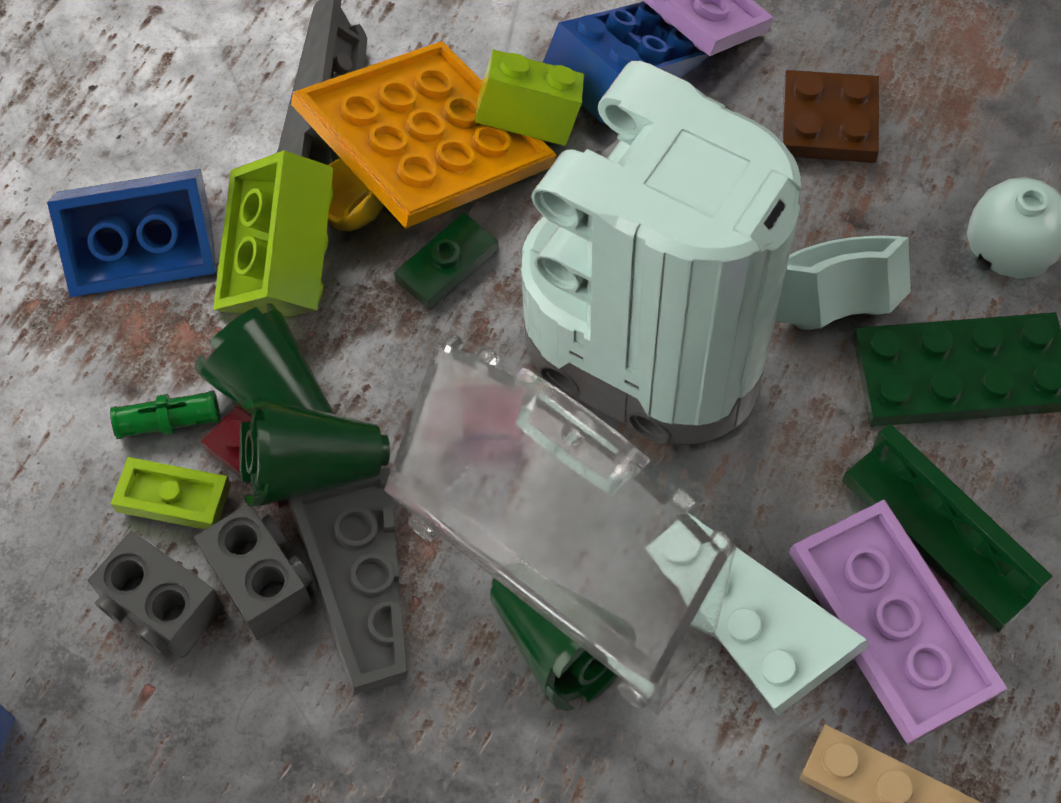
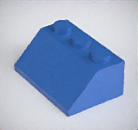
M201 168L57 191L47 201L70 297L216 273L211 214Z

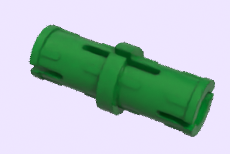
M215 390L170 398L168 394L157 395L156 401L119 407L113 406L110 409V419L116 439L159 431L165 436L175 434V430L178 428L219 423L220 409Z

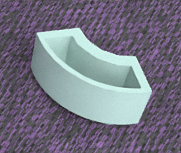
M901 236L843 238L806 247L790 254L775 321L795 324L797 328L803 330L821 329L830 322L849 315L862 313L881 315L891 313L911 292L909 238Z

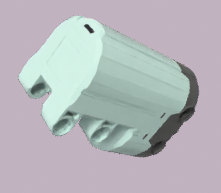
M631 61L624 67L598 104L599 115L612 130L619 133L617 139L620 141L609 157L605 158L589 149H586L584 153L577 150H565L560 154L532 193L533 204L544 217L531 229L522 248L521 275L525 341L529 356L539 370L540 376L558 392L569 396H576L581 401L598 409L602 414L613 417L624 424H629L638 434L652 442L660 444L666 442L675 444L703 443L721 437L740 426L750 415L757 401L800 211L798 200L801 189V176L793 155L769 129L706 97L693 85L651 64L642 61Z

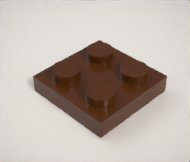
M786 70L783 87L781 142L793 157L876 163L879 152V76Z

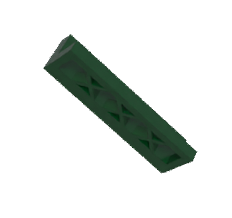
M891 423L878 432L872 450L844 474L842 481L868 507L882 500L886 501L923 560L998 633L1036 600L1053 577Z

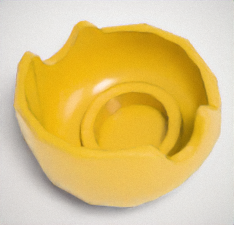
M341 158L330 163L328 166L334 167L332 179L334 196L329 207L328 224L340 231L345 230L349 232L358 230L374 221L384 207L381 201Z

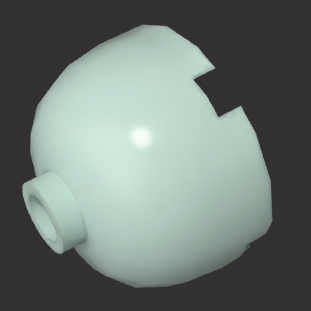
M1027 177L1008 179L989 188L973 209L969 220L967 237L971 251L977 258L981 254L985 260L991 262L990 269L1000 275L1027 278L1045 273L1049 266L1058 262L1061 258V195L1055 188L1045 182Z

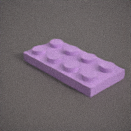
M885 500L793 544L789 554L823 609L867 639L869 647L854 659L907 745L1000 696L1007 690L1004 682Z

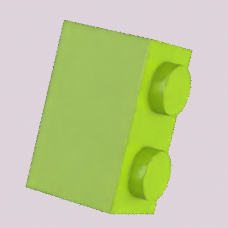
M493 49L478 96L475 123L566 146L582 104L584 74L572 71L570 68L562 65L554 66L528 59L518 53H505Z

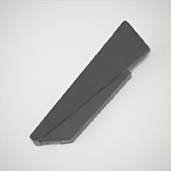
M318 0L313 7L277 153L285 150L325 165H329L338 159L337 154L295 110L291 105L294 91L364 68L368 37L360 24L351 26L341 8L342 0Z

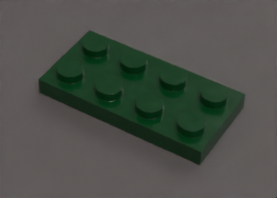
M1056 312L855 328L853 342L870 427L887 426L889 423L900 425L1061 412V328Z

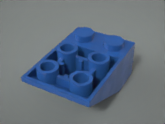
M640 2L559 22L543 63L554 66L562 65L570 68L572 71L584 74L581 105L603 124L605 122L598 111L599 101L628 63L631 61H642L681 78L707 59L708 54L696 48L690 39L673 25L665 22L661 15L648 4Z

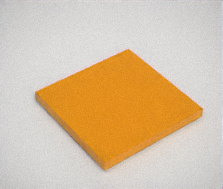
M443 41L294 91L292 95L291 105L405 229L551 168L557 157V154L543 140L475 123L478 96L483 81Z

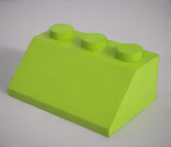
M283 150L230 170L213 310L243 314L257 307L264 314L268 312L267 304L272 303L284 317L318 311V304L323 293V283L321 280L323 259L328 246V234L326 233L328 214L334 196L332 187L334 167Z

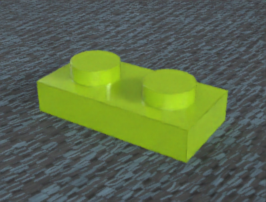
M127 457L110 504L115 512L206 530L219 522L231 483L228 476Z

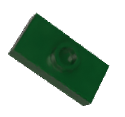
M462 213L394 272L395 280L430 310L499 250L498 240L467 214Z

